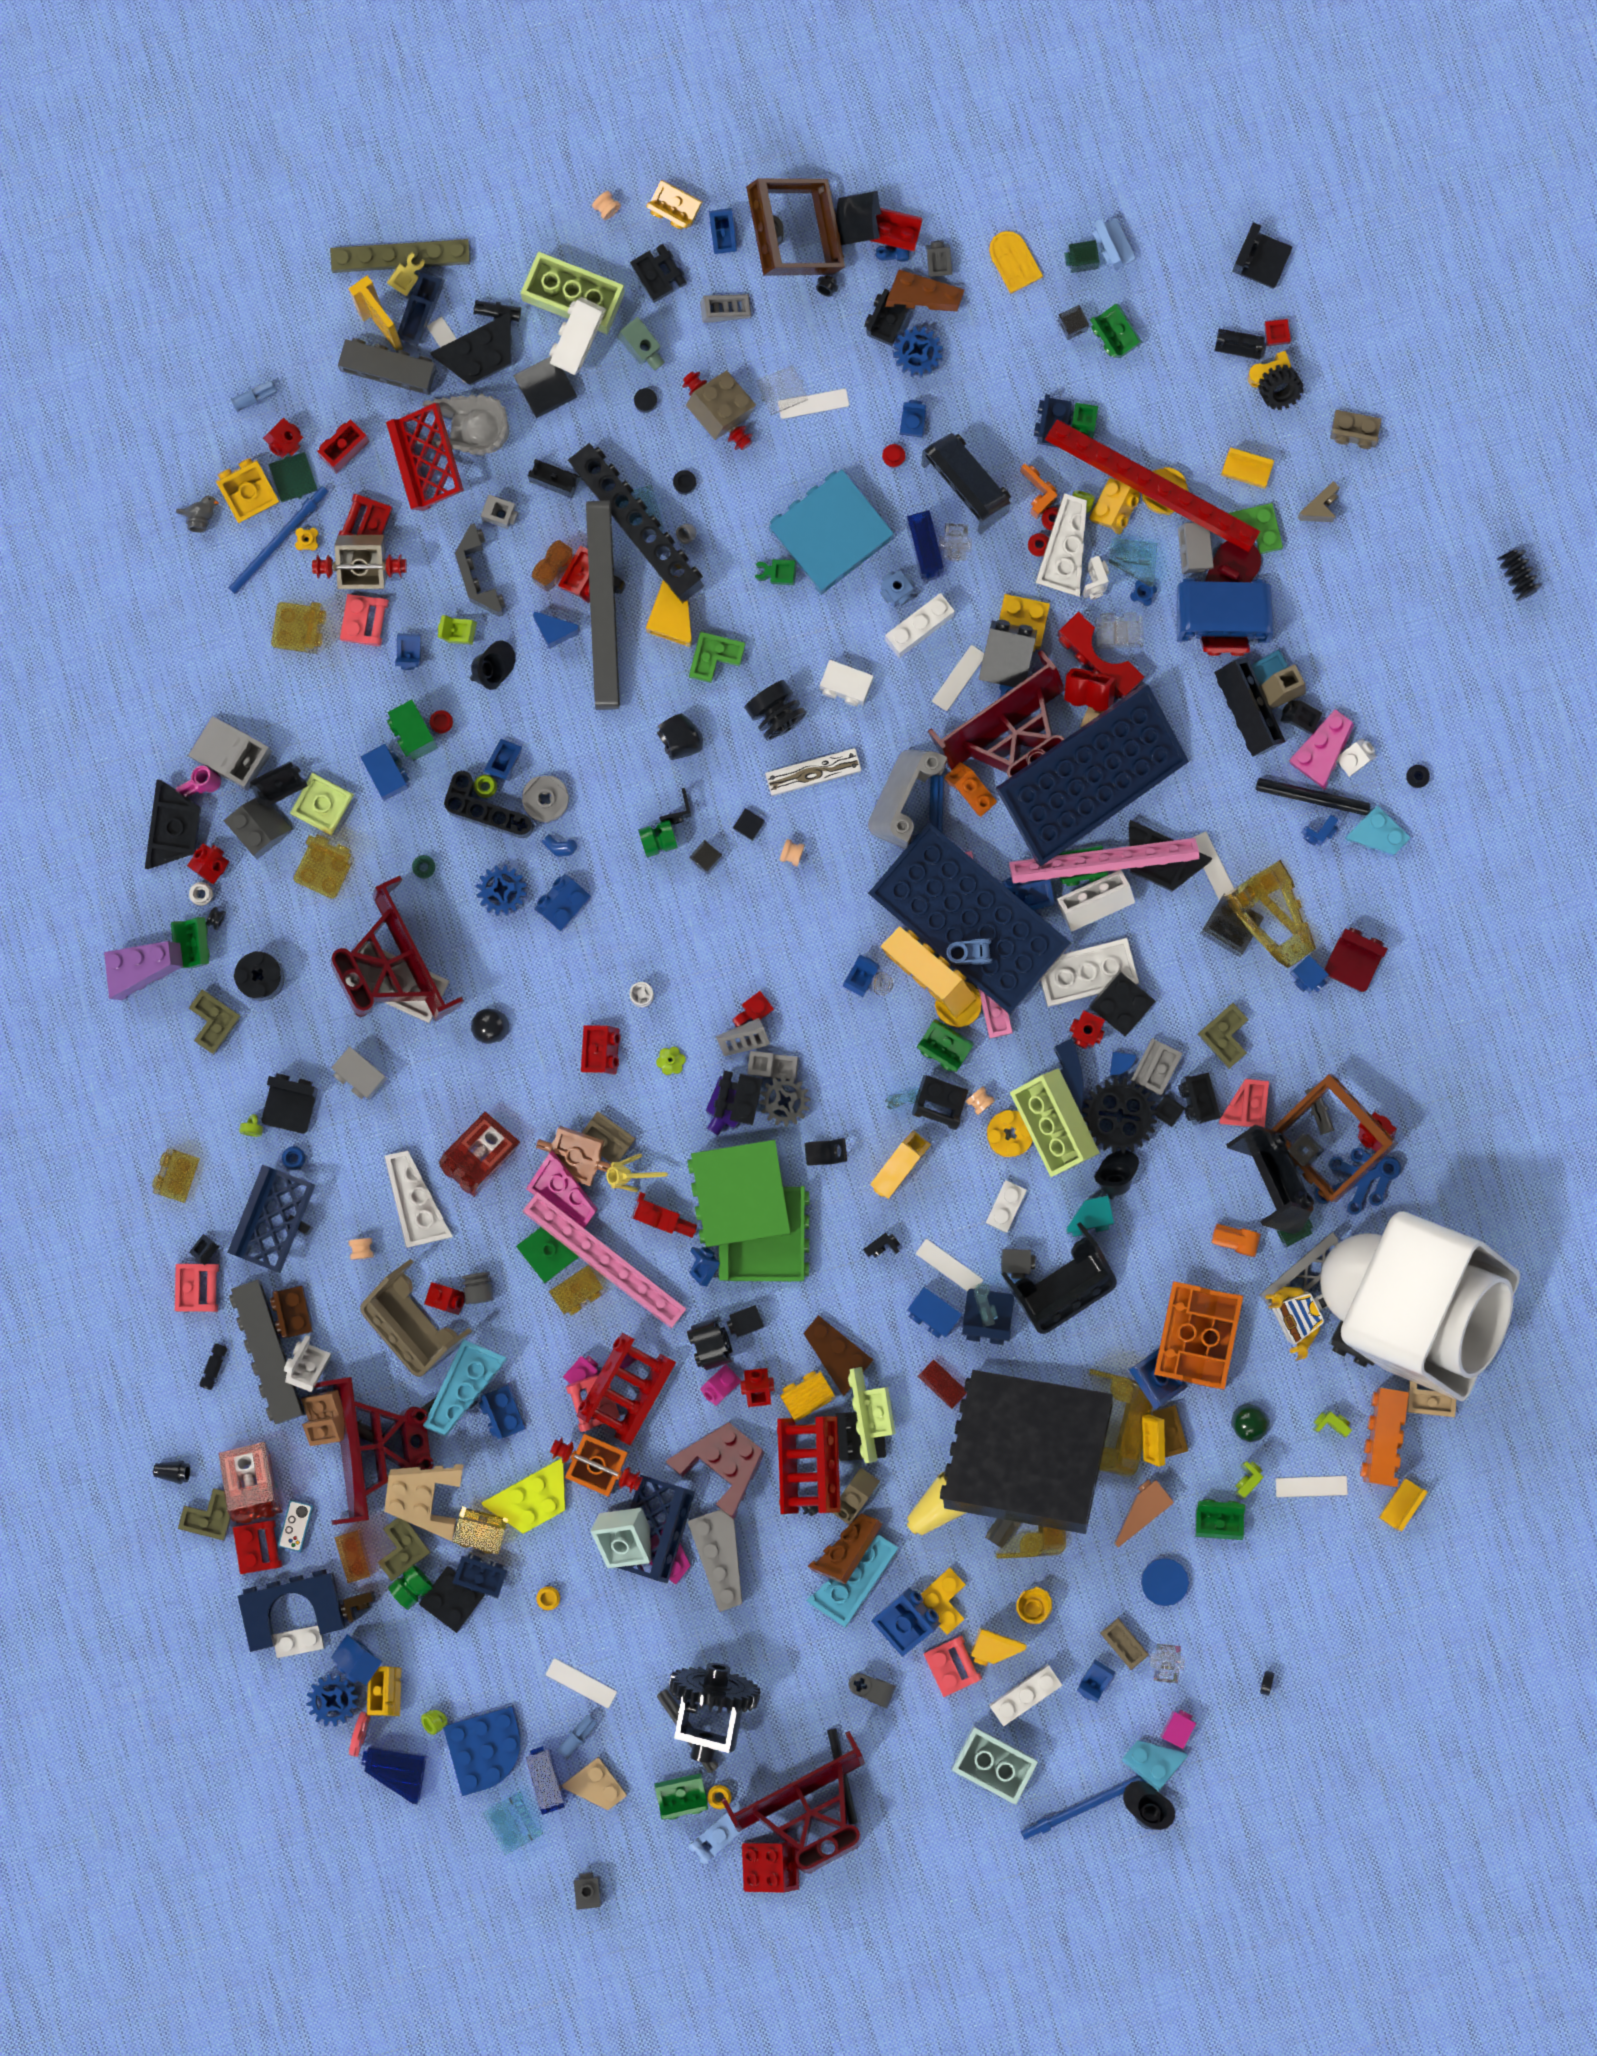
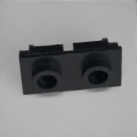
M1219 329L1215 351L1260 360L1264 337Z

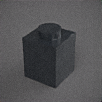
M756 1305L730 1314L731 1320L727 1321L731 1335L736 1333L737 1338L764 1328Z

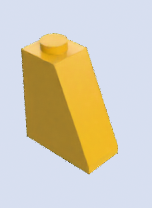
M663 580L646 626V632L691 647L692 638L688 600L682 604Z
M913 1130L870 1183L874 1191L878 1195L889 1199L932 1144Z

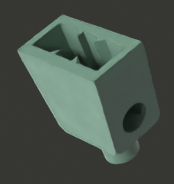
M636 317L620 330L617 338L639 364L642 365L647 361L651 368L656 371L665 363L657 353L661 347L639 317ZM640 345H646L649 350L643 351Z

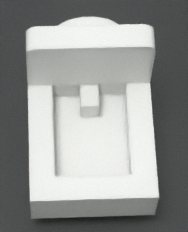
M1360 739L1342 752L1337 762L1350 777L1377 756L1371 743Z

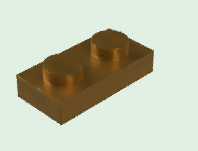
M1176 1405L1153 1411V1416L1164 1419L1165 1458L1188 1452Z

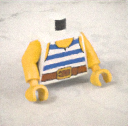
M1285 1286L1274 1294H1267L1265 1298L1272 1299L1269 1302L1270 1306L1268 1308H1272L1287 1341L1293 1345L1297 1344L1295 1347L1290 1348L1289 1351L1290 1353H1298V1357L1295 1359L1298 1361L1308 1356V1348L1319 1333L1320 1325L1324 1323L1320 1311L1328 1306L1322 1294L1313 1298L1311 1293L1299 1287Z

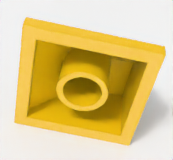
M979 1628L970 1655L975 1657L974 1662L987 1666L988 1662L995 1664L1026 1650L1027 1645Z

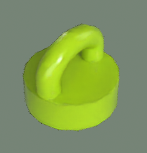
M1073 491L1072 496L1087 500L1086 513H1089L1095 497L1084 491Z
M251 1114L247 1123H240V1134L252 1137L262 1136L263 1126L257 1125L258 1117L256 1114Z
M429 1710L421 1716L422 1726L431 1735L440 1732L448 1723L445 1714L438 1710Z

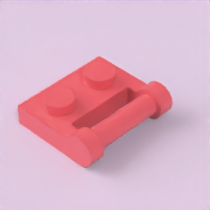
M347 594L340 640L381 646L382 638L380 636L385 608H388L389 600ZM370 606H374L376 610L371 636H365Z
M176 1264V1312H218L216 1283L219 1264ZM201 1271L207 1272V1304H200Z
M599 1374L566 1386L567 1393L571 1394L576 1413H578V1407L582 1402L579 1391L585 1388L588 1395ZM603 1396L597 1409L615 1419L620 1418L616 1402ZM578 1418L580 1432L604 1424L595 1418L590 1419L589 1423Z
M962 1635L923 1653L943 1697L982 1680L980 1672H976L963 1644L965 1640ZM955 1647L968 1675L963 1680L948 1651Z

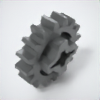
M782 1075L780 1082L773 1078L774 1084L772 1086L768 1083L765 1084L768 1091H761L760 1093L765 1097V1100L759 1101V1104L766 1107L761 1112H768L770 1114L767 1118L768 1121L775 1118V1125L777 1126L781 1121H784V1125L787 1127L790 1120L797 1124L796 1117L799 1116L804 1119L805 1116L802 1111H809V1107L805 1105V1102L811 1101V1098L804 1096L809 1090H802L800 1088L803 1084L802 1081L795 1084V1077L793 1076L789 1081H786L785 1075ZM782 1085H789L797 1091L793 1093L785 1091ZM775 1090L777 1094L775 1101L769 1104L770 1094ZM781 1093L785 1097L790 1096L791 1101L788 1102L790 1111L785 1105L780 1106ZM801 1098L800 1107L795 1112L793 1108L795 1100ZM777 1109L785 1111L788 1117L779 1116L773 1111Z

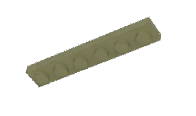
M469 240L330 248L332 273L396 269L399 263L406 267L407 257L411 252L415 253L411 260L412 263L417 265L423 259L425 260L423 267L470 264Z

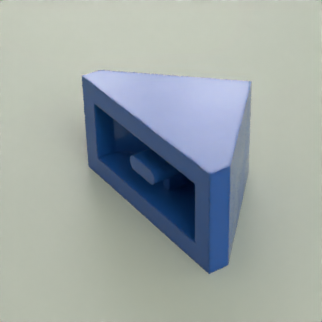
M732 208L709 211L714 254L736 252Z
M535 611L533 613L534 621L549 649L579 634L580 628L577 624Z

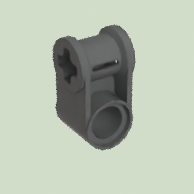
M861 1673L851 1676L848 1682L851 1692L887 1709L896 1688L895 1685ZM860 1678H863V1683L866 1684V1687L856 1691L857 1687L854 1685V1681H859Z

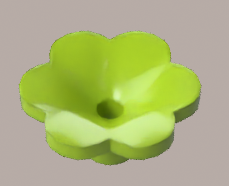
M677 1047L661 1049L656 1065L662 1068V1072L665 1075L679 1074L682 1071V1065L686 1061L685 1056L680 1054Z

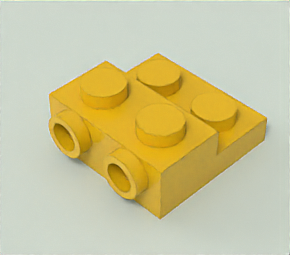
M247 458L238 463L240 468L232 472L228 468L218 474L219 479L215 480L238 523L279 502L257 459L252 461L251 458Z
M1004 594L999 620H1006L1016 626L1028 625L1037 630L1033 652H1035V649L1040 650L1050 603Z

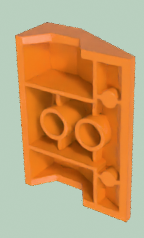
M1173 1281L1154 1375L1224 1390L1243 1296Z

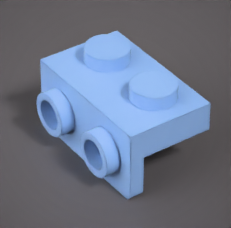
M1102 219L1093 223L1096 230L1092 231L1097 243H1103L1106 249L1102 254L1107 264L1112 263L1115 270L1135 261L1136 258L1117 219H1113L1105 224Z

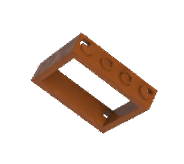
M1328 1074L1271 1129L1277 1133L1280 1132L1285 1137L1287 1142L1285 1145L1295 1167L1299 1166L1303 1170L1302 1176L1311 1185L1315 1183L1320 1189L1318 1191L1319 1195L1324 1197L1327 1202L1329 1200L1331 1202H1338L1398 1144L1332 1074ZM1329 1089L1383 1145L1337 1190L1324 1179L1283 1134Z

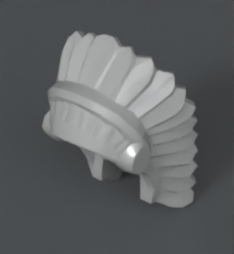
M481 393L477 397L471 394L468 397L452 396L450 400L443 397L442 399L435 398L433 401L426 400L423 402L424 407L433 403H439L442 416L453 418L449 438L452 450H461L472 455L483 456L486 453L489 454L499 450L508 439L509 425L505 407L501 406L500 401L492 396L486 397ZM433 438L431 444L439 447L441 438Z

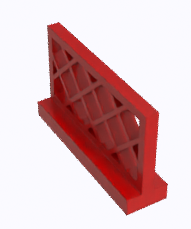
M433 403L400 419H391L386 422L411 510L425 511L431 508V505L464 491L439 403ZM431 411L435 415L432 426L425 422L428 413ZM411 420L418 422L414 434L409 432L407 422ZM423 425L430 429L426 441L419 438ZM435 433L441 436L439 447L431 444ZM417 441L424 444L420 456L415 454L414 451ZM429 447L437 451L432 463L425 459ZM442 454L447 457L448 461L445 470L437 466ZM423 462L431 466L426 478L420 472ZM435 470L443 473L439 484L431 481ZM448 476L453 478L455 488L451 490L443 488ZM429 484L437 488L433 498L428 499L426 493Z

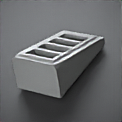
M749 294L703 296L700 301L703 323L751 317ZM737 302H741L742 312H738ZM728 303L732 304V312H729ZM719 304H722L723 312H719ZM710 305H713V313L710 311Z
M759 1018L716 1036L724 1056L761 1048L770 1044ZM740 1038V1042L736 1043L735 1039ZM730 1040L732 1045L728 1047L726 1041Z

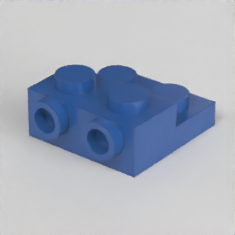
M910 1588L899 1595L871 1620L902 1657L934 1632L941 1624L938 1621L939 1616L937 1612L933 1609L928 1610L922 1603V1595L918 1591H912Z

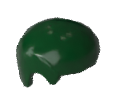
M1246 1404L1239 1406L1233 1412L1231 1426L1241 1440L1251 1443L1261 1440L1267 1434L1269 1420L1261 1408Z

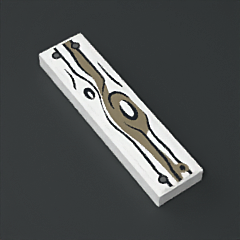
M854 748L767 772L765 775L772 797L861 772V767Z

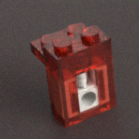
M485 1111L443 1153L439 1161V1167L447 1177L453 1178L459 1183L463 1191L475 1197L481 1191L485 1182L516 1151L520 1141ZM485 1139L491 1140L494 1145L487 1143ZM476 1145L477 1149H474L473 1153L470 1152V1150ZM484 1154H487L488 1156L483 1161H481L480 1158L484 1157Z
M265 1442L218 1453L227 1512L233 1522L249 1523L253 1519L270 1518L283 1512L282 1503L276 1493L270 1451ZM250 1465L249 1468L243 1469L244 1466ZM241 1480L244 1481L243 1485H245V1486H244L243 1488H242V1485H241Z

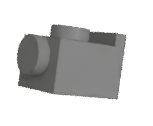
M488 495L481 513V519L483 522H489L508 529L510 524L514 525L516 523L518 512L515 511V503ZM498 512H505V517H497Z

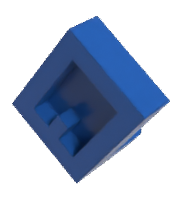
M909 400L903 403L900 435L923 437L927 405L922 404L918 400Z

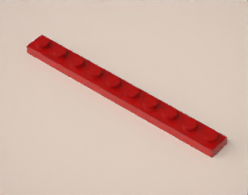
M1058 419L1047 434L1045 440L1247 552L1250 551L1261 532Z

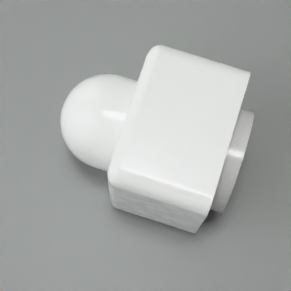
M1401 1211L1390 1218L1383 1235L1371 1233L1358 1234L1338 1243L1330 1251L1323 1263L1320 1286L1322 1296L1328 1308L1338 1319L1343 1321L1341 1337L1348 1346L1390 1373L1458 1401H1464L1469 1396L1478 1375L1490 1364L1503 1342L1511 1319L1513 1296L1519 1284L1520 1273L1484 1242Z

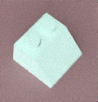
M642 1508L598 1514L591 1533L607 1569L651 1562L650 1526Z

